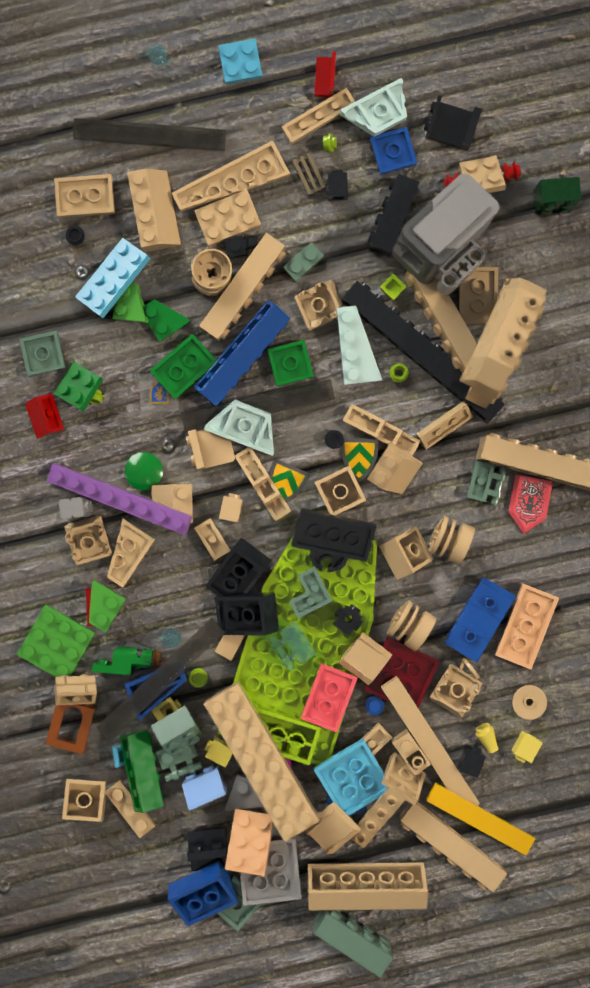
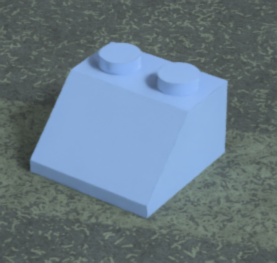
M213 765L207 766L202 769V773L197 775L193 773L185 777L186 780L183 781L182 787L189 811L226 795L228 785L219 765L215 767Z

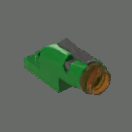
M127 642L125 646L118 647L113 651L112 663L107 659H98V662L92 664V672L131 675L134 667L135 669H154L155 667H160L161 652L151 647Z

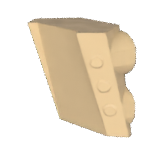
M332 280L320 282L315 287L307 291L304 290L294 296L309 330L337 319V307H344L336 285Z
M95 515L73 523L70 522L64 526L66 531L65 538L70 545L75 565L112 555L101 516Z
M362 632L343 654L339 663L370 685L389 661L392 654Z
M449 664L429 698L432 702L440 705L455 716L462 718L470 710L471 702L479 693L483 683L453 664Z
M334 802L329 804L324 811L317 813L319 815V822L307 828L306 835L309 834L325 850L326 854H331L360 831V827Z

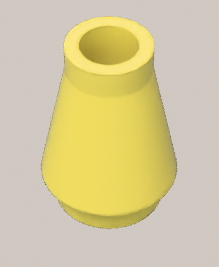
M483 723L476 727V736L487 749V752H496L499 748L493 726H490L489 723Z

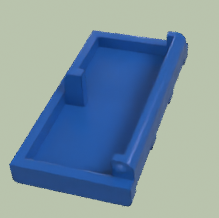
M482 577L444 643L478 663L516 596Z

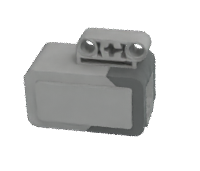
M461 174L404 225L393 246L392 254L420 283L429 284L437 278L439 280L437 290L443 295H449L484 260L485 252L475 241L484 234L499 210V203L472 176ZM454 261H456L450 268L447 269L448 266H450ZM444 281L450 282L451 285L445 284Z

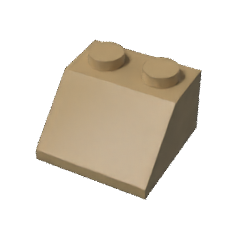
M390 442L367 480L383 490L403 494L423 463Z
M192 484L151 486L153 501L193 516Z
M417 526L379 546L397 580L416 572L434 560L432 554L428 552L429 549Z
M66 779L62 819L104 821L106 782Z

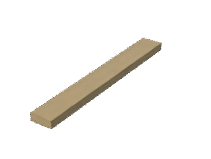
M396 676L383 684L381 688L446 788L478 806L480 804L399 678Z

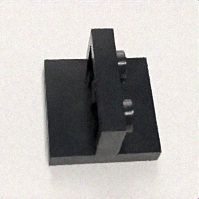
M225 826L187 831L189 848L187 860L188 862L190 861L191 872L198 871L217 861H220L224 867L226 866L228 844Z

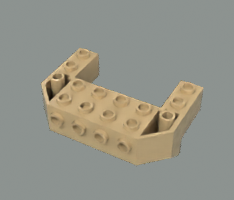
M523 278L505 280L497 298L498 301L459 380L470 386L465 397L466 400L486 409L489 404H494L501 393H504L508 385L506 381L513 371L518 368L521 362L519 357L525 352L529 344L527 340L536 329L537 325L535 322L544 311L543 305L546 301V289Z

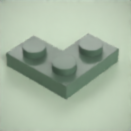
M316 567L298 575L306 593L289 601L297 619L332 602Z

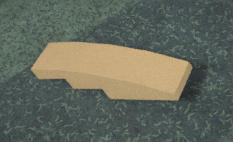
M351 404L343 419V422L372 438L379 439L380 442L387 446L391 442L411 456H414L421 443V440Z
M248 447L236 454V460L275 522L278 523L291 515L292 511L253 449Z

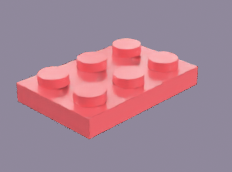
M321 663L301 719L337 732L358 677Z

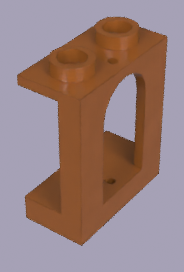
M93 704L56 705L45 745L83 755L87 749L90 728L98 706ZM70 707H76L82 713L77 740L58 736L63 715L66 709Z

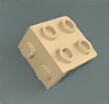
M204 429L188 431L189 436H186L188 448L192 447L193 455H190L191 462L198 470L230 463L235 460L230 439Z

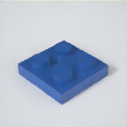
M407 127L370 137L380 175L417 165Z

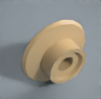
M526 685L516 691L512 704L518 716L526 720H534L545 712L547 698L540 688ZM527 699L532 700L530 705L526 704Z

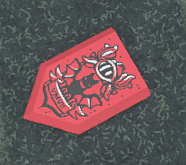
M515 474L508 513L517 523L523 534L546 519L553 481Z

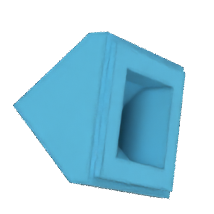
M121 745L112 746L115 768L124 766L125 762Z

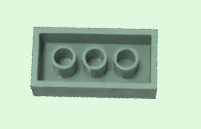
M320 910L314 919V934L381 978L393 959L390 941L383 935L378 936L373 933V929L368 925L364 924L362 926L359 924L358 920L351 914L346 915L341 910Z

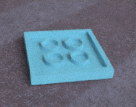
M364 738L313 767L333 803L335 802L348 816L378 799L387 789L381 783L384 772Z

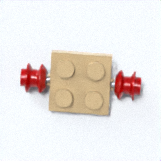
M497 156L459 163L460 173L472 176L488 193L505 190V181L508 183L510 178H514L517 181L518 177L521 176L520 166L516 165L515 161L512 163V166L504 163L501 169ZM457 173L451 178L448 174L446 175V178L443 179L444 189L459 176Z

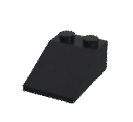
M241 537L205 587L217 596L248 594L272 560Z
M275 592L215 597L219 635L266 636L279 631Z

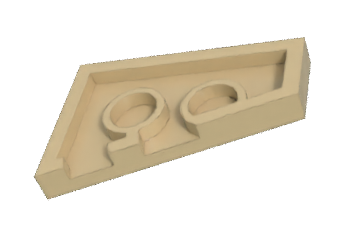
M125 519L121 523L122 526L107 578L122 588L125 587L155 541L154 538Z

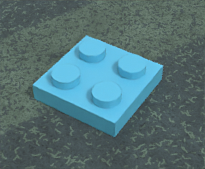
M256 38L218 45L225 85L263 78Z

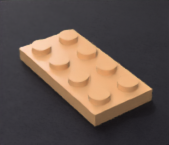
M522 583L494 655L532 669L559 598Z

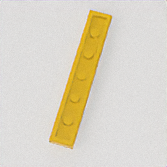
M436 782L426 798L427 802L524 855H527L535 841L534 836Z

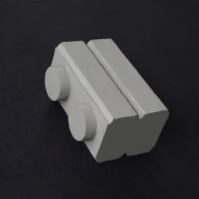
M78 497L59 501L62 519L90 517L91 512H93L92 501H89L88 498Z

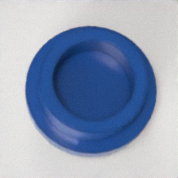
M371 696L365 702V709L370 715H379L384 709V702L378 696Z

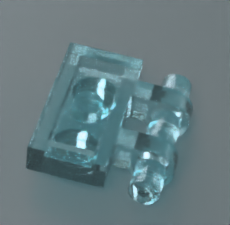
M296 621L279 631L283 637L279 641L275 635L268 638L271 643L270 647L273 651L277 652L281 658L280 662L283 666H286L288 671L295 668L292 663L293 659L296 658L302 664L317 654ZM286 643L292 651L289 655H287L282 647Z

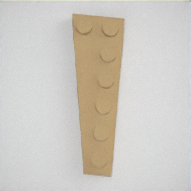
M272 140L172 192V196L182 212L234 195L246 189L249 190L289 177L290 172Z

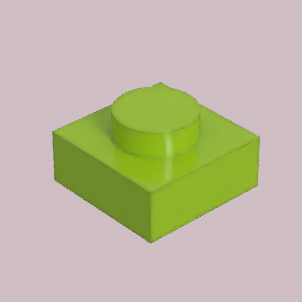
M392 274L379 289L394 301L407 286Z

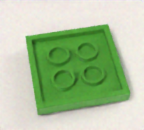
M45 604L17 655L55 677L62 675L72 676L96 632Z

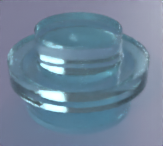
M157 44L149 49L148 55L154 64H162L166 61L168 53L164 46Z

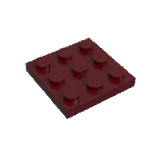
M386 637L382 647L390 652L392 656L370 685L365 683L363 690L390 702L381 686L397 676L419 708L440 661L418 650L415 652L403 643Z

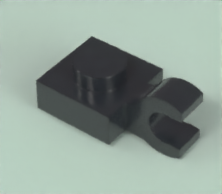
M243 235L224 239L229 259L247 256L246 250L254 249L258 245L257 237L249 238L245 241Z

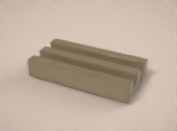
M310 153L304 157H299L297 160H293L294 167L308 196L326 189ZM306 160L309 161L310 166L317 178L320 187H317L313 179V176L306 164ZM300 163H302L313 190H310L299 166Z

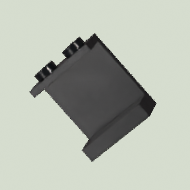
M438 95L437 101H432L429 110L432 113L431 120L427 119L424 126V131H427L425 138L468 151L482 109L475 107L472 112L440 102L442 96Z

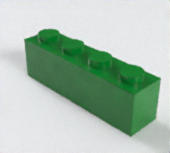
M139 729L119 735L134 812L145 813L163 807V793L159 786L160 777L156 771V757L154 752H152V737L148 730Z

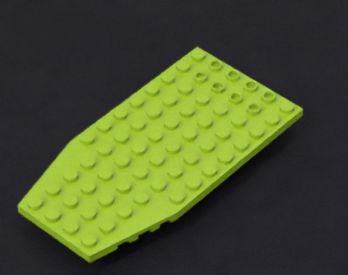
M291 539L262 587L261 592H275L279 631L266 636H247L233 684L240 681L285 758L310 765V763L318 765L332 757L342 721L338 731L334 732L301 719V715L321 663L354 675L339 662L357 636L362 632L369 636L374 616L377 540L372 542L367 562L348 558L345 566L340 571L328 572V565L332 559L324 558L321 562L322 570L317 568L316 570L332 602L298 619L289 601L306 593L298 575L315 567L310 558V550L292 547ZM353 604L361 610L359 614L363 616L361 618L363 623L357 631L353 630L348 636L333 625V621L336 619L334 614L340 606L348 605L350 607ZM346 616L345 620L350 621L352 616Z

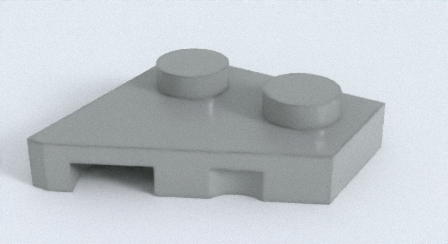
M237 774L225 811L264 807L247 777Z

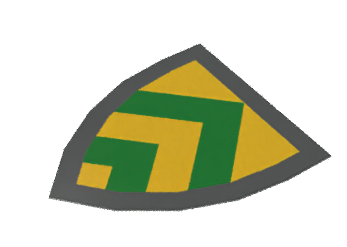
M344 439L341 446L342 459L345 467L350 466L358 483L368 476L375 465L379 439Z
M277 459L274 460L269 473L270 478L285 502L293 499L303 489L310 473Z

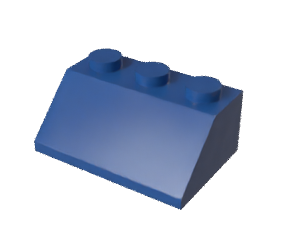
M220 861L172 882L168 887V902L187 927L238 903L229 873Z

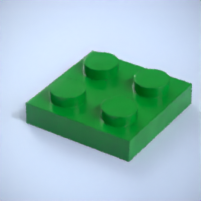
M304 340L267 349L277 387L314 378Z
M73 362L54 394L84 412L104 379Z

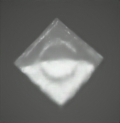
M443 571L427 582L438 598L454 587Z

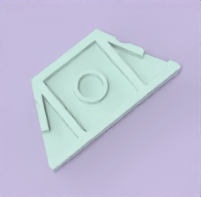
M402 78L340 110L339 114L373 137L400 124L407 118Z
M234 400L204 427L206 431L271 456L274 455L271 413Z

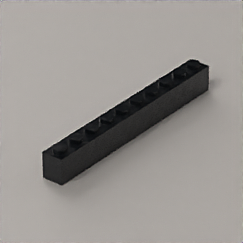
M356 281L342 298V302L346 306L356 305L360 317L457 399L461 402L464 401L469 409L482 420L489 423L505 405L502 402V397L500 396L496 399L493 405L489 404L486 409L466 400L465 397L470 386L459 381L463 372L453 366L452 357L444 354V349L440 345L431 343L428 340L429 336L423 331L418 332L410 320L401 318L399 316L400 312L396 308L388 307L385 304L386 301L380 295L376 294L375 296L370 292L371 288L366 283Z

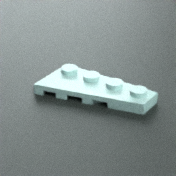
M356 305L337 307L344 384L381 381L382 378Z

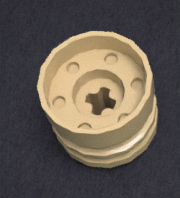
M206 249L199 252L192 263V282L195 288L207 296L222 294L232 279V264L229 257L217 249ZM212 272H215V277H208V273L211 274Z
M444 515L434 528L428 552L434 554L439 547L438 557H442L445 551H448L447 560L460 565L471 545L475 528L462 523L458 530H456V520L452 519L447 526L449 517Z
M407 600L393 616L387 634L393 636L398 630L395 639L399 640L406 635L404 645L416 652L430 634L437 618L427 611L417 616L419 606H414L410 611L413 602Z

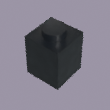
M333 170L331 173H328V201L347 200V172Z
M473 745L470 748L465 746L457 766L458 770L478 778L486 758L484 753H482V749Z

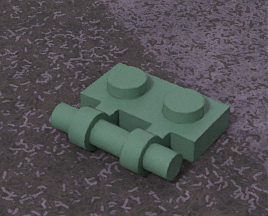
M476 460L466 498L486 502L487 495L492 496L490 504L498 506L499 499H502L503 495L501 493L503 483L507 479V468L500 467L498 474L493 473L495 465ZM492 479L496 480L494 490L489 489Z
M189 744L184 747L181 753L171 756L164 748L156 750L162 770L169 767L171 773L164 775L166 782L177 781L184 775L197 773V770L203 769L201 761L194 763L192 758L199 755L195 744ZM186 761L187 766L178 770L176 764Z

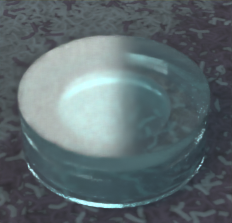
M174 628L166 629L161 635L162 644L168 648L177 646L181 640L180 633Z

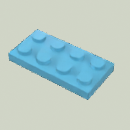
M122 238L75 297L101 318H104L151 258Z

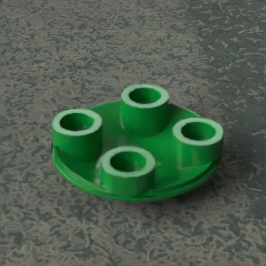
M140 452L133 455L125 466V477L128 483L139 490L152 489L151 486L157 485L163 475L162 463L155 455L148 452Z

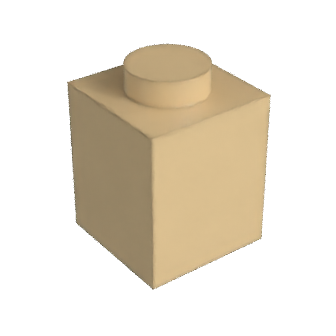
M229 493L228 497H223L219 519L239 523L244 501L240 499V495Z

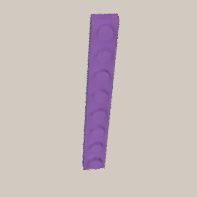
M52 463L47 482L183 535L187 534L193 517L57 463Z

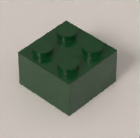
M580 177L540 180L533 190L535 213H541V215H549L554 211H560L561 214L570 213L581 201Z

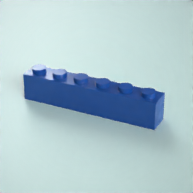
M268 300L194 388L208 401L217 406L218 403L225 399L229 390L237 385L240 377L249 371L251 364L261 357L263 350L275 340V336L279 331L287 326L290 318L275 303Z

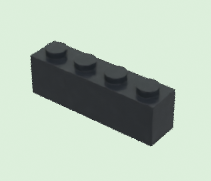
M398 174L396 179H392L389 190H392L390 196H385L381 206L384 208L382 214H378L375 225H377L376 231H371L367 241L370 243L369 249L388 257L391 256L393 246L400 234L418 189L419 181Z

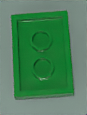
M191 334L149 372L169 395L176 400L201 379L217 360Z

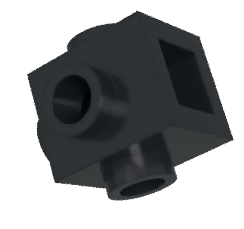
M353 604L350 607L348 605L340 606L334 614L336 619L333 621V625L349 636L353 630L357 631L363 623L361 620L363 616L359 614L361 610ZM351 615L352 619L350 621H346V616Z

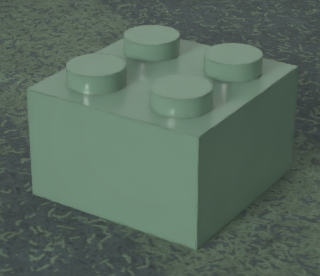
M186 706L151 725L159 743L170 756L181 753L184 747L189 744H196L204 736L194 716Z

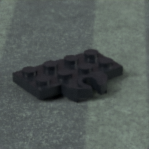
M300 508L291 545L292 547L310 550L312 564L317 569L322 570V560L330 558L332 561L328 565V572L340 571L345 566L348 558L367 562L377 525L366 521Z

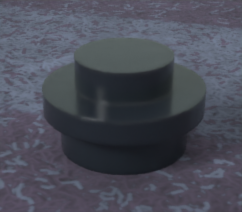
M72 226L66 231V240L71 245L77 246L83 243L85 233L80 227Z
M331 430L325 436V443L331 449L340 448L344 442V437L338 430Z

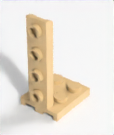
M394 752L389 758L381 781L387 789L357 823L360 831L351 840L365 848L405 800L414 806L419 799L426 773L421 771L415 776L403 757Z

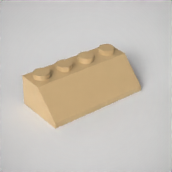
M155 169L127 172L140 244L144 253L181 246L168 172Z

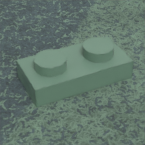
M311 242L291 259L283 269L297 282L324 258V255Z

